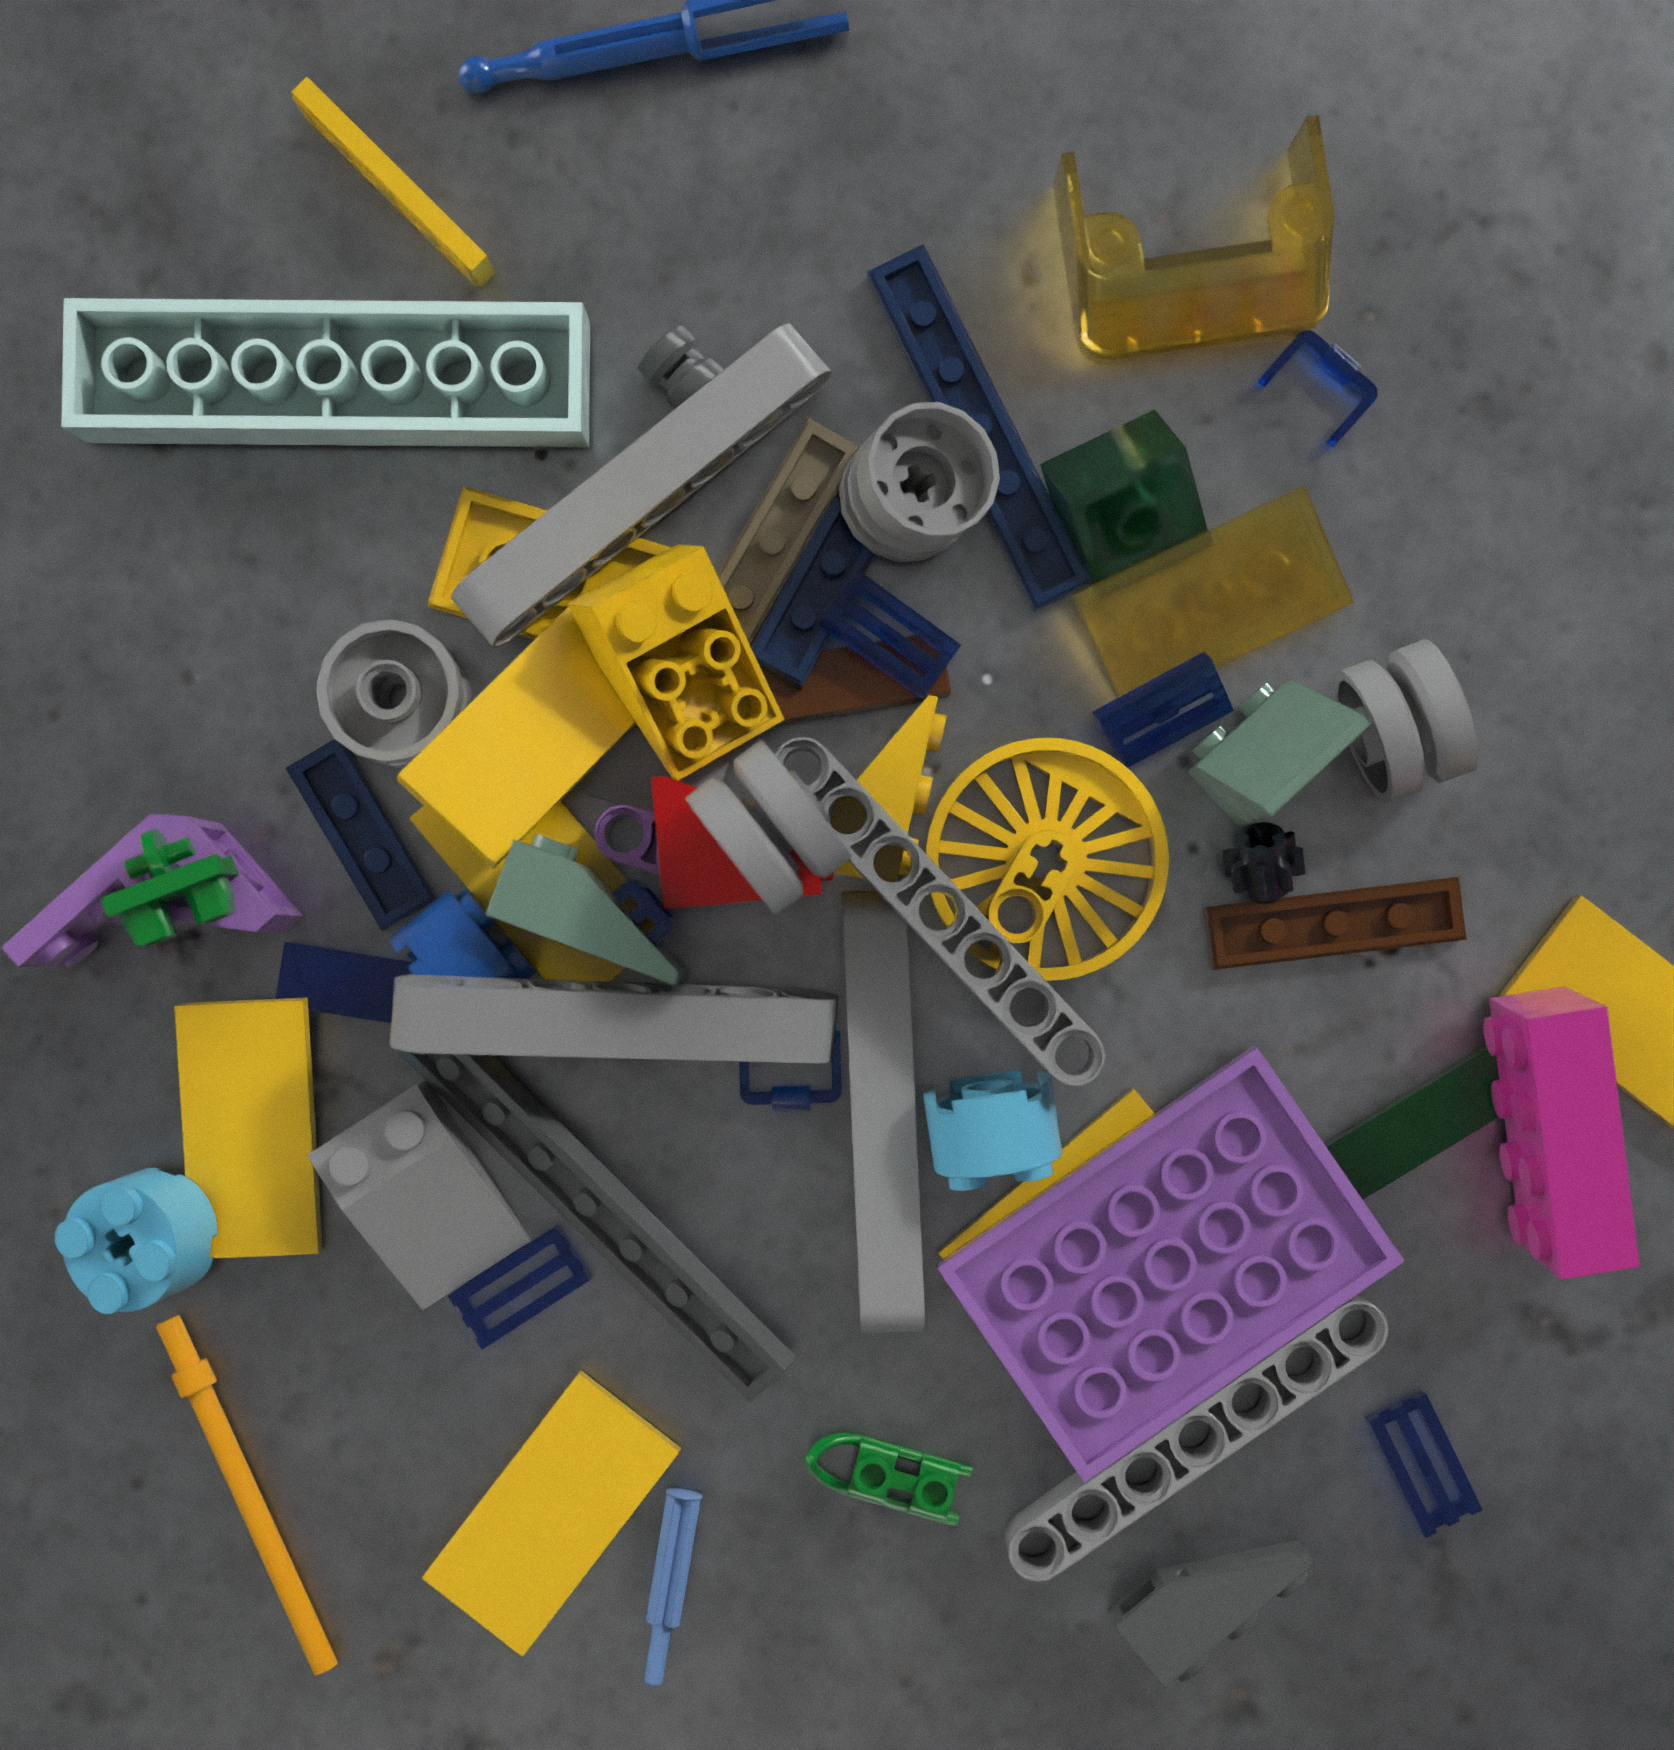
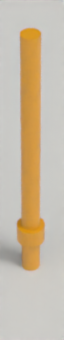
M180 1314L155 1325L176 1372L171 1374V1378L180 1397L188 1396L315 1676L320 1675L335 1667L338 1661L212 1387V1384L217 1382L207 1358L200 1360Z

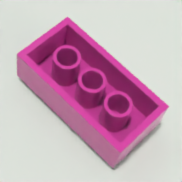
M1565 986L1489 998L1491 1017L1484 1019L1483 1031L1490 1055L1497 1058L1499 1080L1492 1082L1491 1092L1496 1114L1500 1119L1505 1120L1507 1143H1501L1500 1161L1505 1178L1509 1182L1513 1181L1515 1205L1508 1207V1223L1513 1240L1516 1244H1521L1536 1261L1541 1262L1559 1279L1640 1267L1607 1006Z

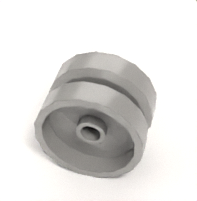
M393 619L362 623L339 637L322 660L316 684L320 716L334 739L360 757L397 768H405L472 702L469 676L456 654L418 625ZM397 686H406L405 699L401 705L393 708L389 703L391 690Z
M1424 639L1389 653L1386 670L1370 659L1335 673L1334 691L1336 702L1361 713L1371 723L1349 746L1365 781L1383 803L1391 802L1420 791L1425 772L1436 782L1441 783L1476 770L1479 756L1477 736L1471 713L1452 668L1435 644Z
M760 740L734 760V772L754 798L752 801L748 802L745 797L739 801L724 781L713 777L685 799L756 892L777 916L803 896L802 881L795 873L800 868L789 855L792 850L795 851L813 875L826 878L852 858V856L827 823L831 818L794 770L788 772L767 745Z

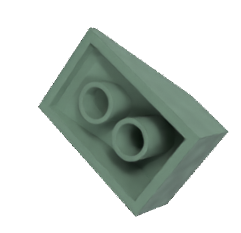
M1291 679L1279 685L1275 690L1265 682L1238 707L1246 716L1228 733L1219 725L1192 750L1199 760L1187 772L1237 826H1242L1274 815L1371 723L1361 713Z
M537 833L534 834L530 845L515 839L513 840L485 915L672 985L683 982L687 971L590 867L575 862L579 849Z

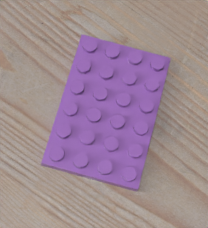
M1252 1046L937 1263L936 1267L1082 1481L1086 1483L1405 1261L1260 1050Z

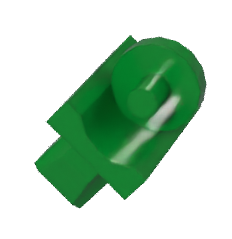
M155 828L141 834L140 841L143 854L124 861L126 872L131 879L150 872L154 877L100 898L107 917L122 918L124 926L137 948H147L178 935L166 905L167 902L186 895L197 925L213 923L237 913L229 878L237 876L239 873L232 856L221 859L218 854L210 855L178 868L176 862L195 855L193 843L189 837H185L168 844L163 834Z

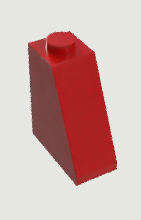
M666 776L651 777L663 909L672 910L764 901L685 798L698 789V787ZM792 850L789 855L800 868L795 873L803 884V896L801 897L821 896V882L834 881L833 872L826 878L813 875L795 851Z

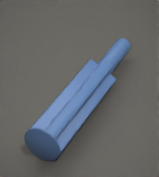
M668 1488L665 1490L666 1500L646 1615V1622L653 1625L644 1675V1682L649 1687H659L663 1684L672 1628L680 1627L700 1502L703 1499L701 1493L685 1488Z

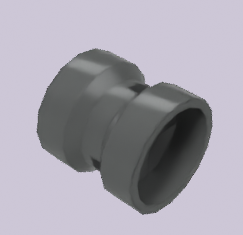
M678 326L665 334L650 348L638 365V370L651 384H660L668 392V403L674 409L724 370L714 358H704L697 350L696 338L684 326Z

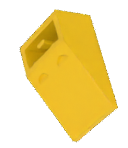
M676 544L568 603L597 664L672 779L679 781L785 720L704 546Z

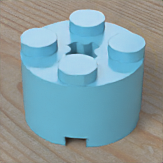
M1021 1071L985 1073L949 1081L951 1093L938 1098L935 1086L923 1093L934 1171L938 1175L948 1177L951 1190L965 1191L981 1188L988 1184V1177L1012 1173L1016 1181H1035L1053 1175L1052 1162L1062 1155V1147L1050 1074L1036 1071L1038 1083H1023Z
M146 1168L93 1187L74 1202L65 1221L57 1226L55 1245L63 1255L65 1265L73 1282L89 1299L91 1306L96 1311L102 1314L139 1311L195 1285L205 1276L214 1256L210 1258L209 1256L212 1238L217 1236V1220L210 1201L194 1181L181 1174L173 1176L172 1174L159 1171L161 1168Z

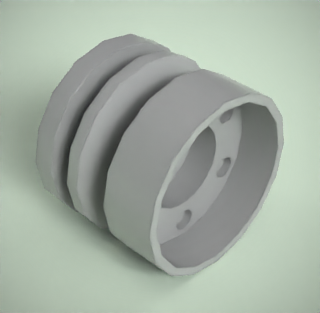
M940 402L913 403L892 413L845 464L839 485L842 515L853 536L873 554L896 562L923 561L945 550L959 536L975 526L993 505L1000 481L997 452L984 428L964 411ZM900 485L902 486V488L904 489V491H913V490H914L915 493H916V495H917V498H916V496H915L913 493L903 494V492H902V490H901V488H900Z

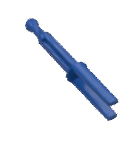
M686 0L681 8V12L539 41L521 53L488 60L483 56H472L465 59L461 64L458 76L465 90L472 94H483L489 91L494 84L516 79L534 78L550 81L689 52L697 60L702 61L848 31L850 29L846 12L700 40L696 18L777 0Z

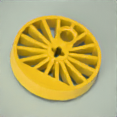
M1045 737L1016 741L1001 746L973 762L954 780L940 800L933 815L926 842V855L938 867L939 853L1006 861L1004 865L950 880L959 890L1002 879L996 891L978 904L976 908L1010 944L1029 941L1027 962L1045 981L1066 980L1092 973L1109 965L1127 952L1140 939L1153 921L1160 907L1168 878L1169 850L1165 826L1160 812L1145 786L1132 771L1106 752L1078 741L1063 738ZM1011 759L1028 820L1027 824L985 772L986 770ZM1026 764L1049 776L1044 819H1041ZM973 780L977 782L1016 832L1015 834L956 802V799ZM1063 784L1077 793L1061 821H1058L1061 786ZM1087 799L1102 806L1100 810L1081 825L1072 829ZM948 813L1008 845V847L1001 848L940 840ZM1114 814L1137 826L1134 829L1091 841H1082L1083 838ZM1148 838L1150 866L1087 858L1088 854ZM1051 843L1058 848L1054 858L1062 864L1060 871L1051 869L1046 871L1041 879L1037 878L1032 874L1037 867L1038 861L1030 855L1032 848L1041 850ZM1085 871L1149 878L1142 904L1135 903L1084 874ZM1078 885L1134 917L1130 925L1117 939L1076 888ZM938 892L930 893L934 906L947 928L954 920V914L947 903L945 894ZM1063 896L1068 898L1106 947L1099 953L1082 961ZM1009 897L1023 899L1028 903L1032 912L1030 925L1018 934L1007 932L998 920L999 906ZM1053 911L1068 965L1041 968L1040 961L1044 927ZM975 941L968 947L967 951L975 958L994 969L998 968L1000 957L995 945L991 944L987 950Z

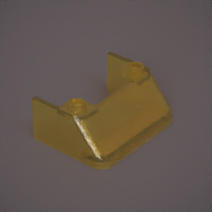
M1319 115L1305 117L1287 150L1292 185L1282 189L1270 204L1267 213L1270 240L1144 259L1140 234L1136 226L1127 217L1114 212L1084 215L1075 152L1061 153L1053 182V193L1076 340L1080 351L1087 359L1099 365H1116L1296 338L1310 333L1317 327L1325 316L1329 304L1334 229V208Z

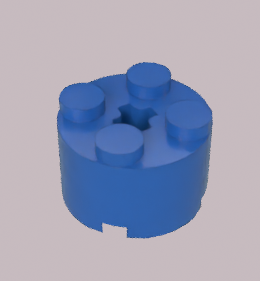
M467 888L458 895L448 889L389 938V942L397 953L407 945L409 946L411 951L407 955L413 963L408 968L414 975L529 979L536 973L529 960L508 936L498 943L487 929L494 922L490 916L485 915L486 909Z

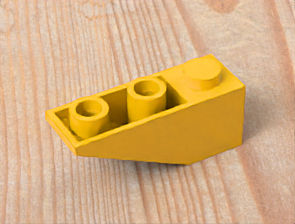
M932 695L927 696L857 779L858 783L907 834L912 812L925 814L933 777L921 775L926 750L939 752L947 715L935 713L938 697ZM850 798L840 799L833 810L831 819L833 829L842 834H853L862 829L866 822V812L862 804ZM911 838L918 845L919 839ZM890 845L884 846L877 851L874 856L873 865L875 872L881 879L894 883L897 882L899 874L905 876L909 874L911 862L905 850L898 846ZM848 861L833 872V874L866 881Z

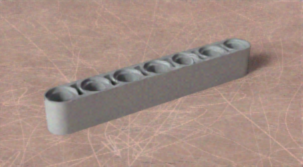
M790 323L776 328L468 574L456 586L451 594V599L492 647L496 648L509 642L811 399L829 380L832 374L831 370Z
M803 736L791 738L783 743L775 753V756L783 766L789 756L800 751L810 752L820 761L822 767L821 774L815 782L807 785V787L827 814L835 802L845 798L858 801L865 809L866 822L861 830L853 834H842L833 829L852 856L848 862L1048 1074L1063 1084L1072 1086L1084 1085L1094 1080L1103 1069L1105 1052L1102 1042L1091 1028L825 746L815 739ZM884 846H898L905 850L910 857L911 867L909 874L900 882L891 883L884 881L874 870V856ZM935 892L948 896L955 907L954 920L950 926L939 931L926 927L921 921L918 911L923 898ZM978 940H986L995 945L1000 957L999 966L996 971L985 978H976L970 974L964 962L966 950L972 943ZM1033 988L1043 998V1015L1037 1022L1031 1025H1020L1011 1016V999L1021 989ZM1078 1036L1088 1046V1061L1077 1072H1063L1056 1063V1049L1060 1042L1067 1037Z
M876 890L841 892L861 1334L925 1331L908 925Z
M404 975L395 977L390 1046L401 1051L429 1054L827 1063L833 1060L839 997L830 992L798 988Z
M1354 1296L1086 1483L1082 1481L1077 1472L1072 1474L1020 1510L1008 1522L1005 1530V1545L1014 1570L1021 1577L1033 1582L1046 1581L1063 1572L1376 1355L1382 1349L1388 1337V1323L1384 1314L1362 1296ZM1352 1310H1363L1366 1317V1325L1363 1332L1352 1340L1341 1339L1339 1335L1341 1318ZM1310 1347L1314 1353V1361L1311 1368L1300 1376L1288 1375L1285 1367L1288 1355L1296 1348ZM1245 1384L1259 1385L1261 1388V1399L1253 1410L1248 1412L1233 1410L1232 1398L1239 1387ZM1192 1421L1208 1423L1209 1435L1201 1446L1185 1448L1179 1445V1434L1187 1423ZM1138 1458L1153 1459L1157 1462V1470L1149 1482L1142 1485H1134L1125 1480L1126 1470L1134 1460ZM1085 1495H1097L1105 1500L1102 1513L1091 1521H1081L1072 1515L1075 1502ZM1043 1532L1052 1538L1050 1549L1044 1555L1028 1557L1018 1550L1021 1540L1029 1533Z

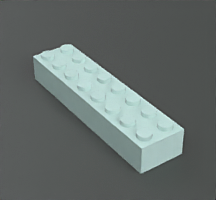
M64 298L61 427L84 443L589 447L590 320L582 302Z

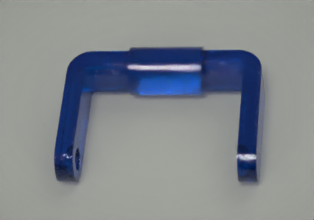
M1305 330L1291 342L1261 376L1258 382L1263 387H1266L1303 345L1319 359L1317 362L1344 386H1350L1363 398L1359 405L1326 441L1334 447L1376 400L1378 390L1375 384L1359 371L1362 366L1336 343L1330 346L1315 332Z
M835 1030L833 1060L831 1061V1090H810V1086H773L772 1091L750 1092V1062H739L740 1096L742 1100L749 1105L772 1104V1112L811 1111V1103H832L838 1100L842 1093L840 1030Z

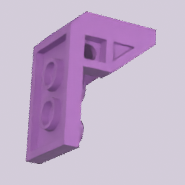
M149 814L1 948L18 967L50 968L65 964L69 968L82 961L97 947L98 941L94 938L97 933L111 921L116 925L123 922L122 918L107 917L100 898L154 877L150 872L131 879L126 872L124 861L143 854L140 841L141 834L155 828L163 834L168 844L185 837H189L193 843L195 855L176 862L178 868L213 854H218L221 859L232 856L239 875L229 878L237 913L206 925L250 932L286 933L304 915L221 823L190 816ZM186 895L166 903L173 921L196 924Z

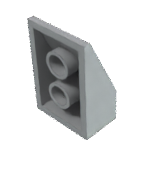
M427 1081L411 1087L306 1155L342 1212L422 1311L531 1241V1238L437 1091Z

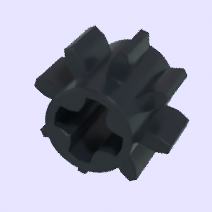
M1259 822L1246 826L1235 834L1237 848H1229L1222 852L1225 874L1227 877L1232 878L1234 892L1236 894L1244 892L1250 899L1255 901L1270 902L1284 897L1288 892L1294 890L1292 876L1306 874L1303 848L1296 846L1295 833L1293 831L1284 832L1280 826L1274 823Z

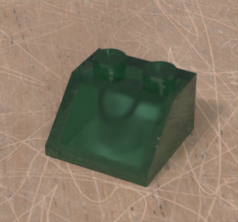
M1155 409L1040 464L1050 498L1092 580L1090 586L1098 599L1212 545L1186 446Z

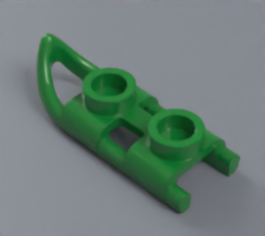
M848 1432L835 1433L821 1438L811 1446L805 1456V1466L808 1472L819 1483L833 1491L851 1498L954 1527L958 1524L959 1513L949 1511L954 1499L958 1476L970 1478L973 1466ZM839 1445L859 1446L850 1482L824 1471L817 1464L820 1454L829 1448ZM897 1458L921 1464L919 1474L915 1476L895 1470ZM894 1488L911 1493L912 1499L887 1493L888 1489Z

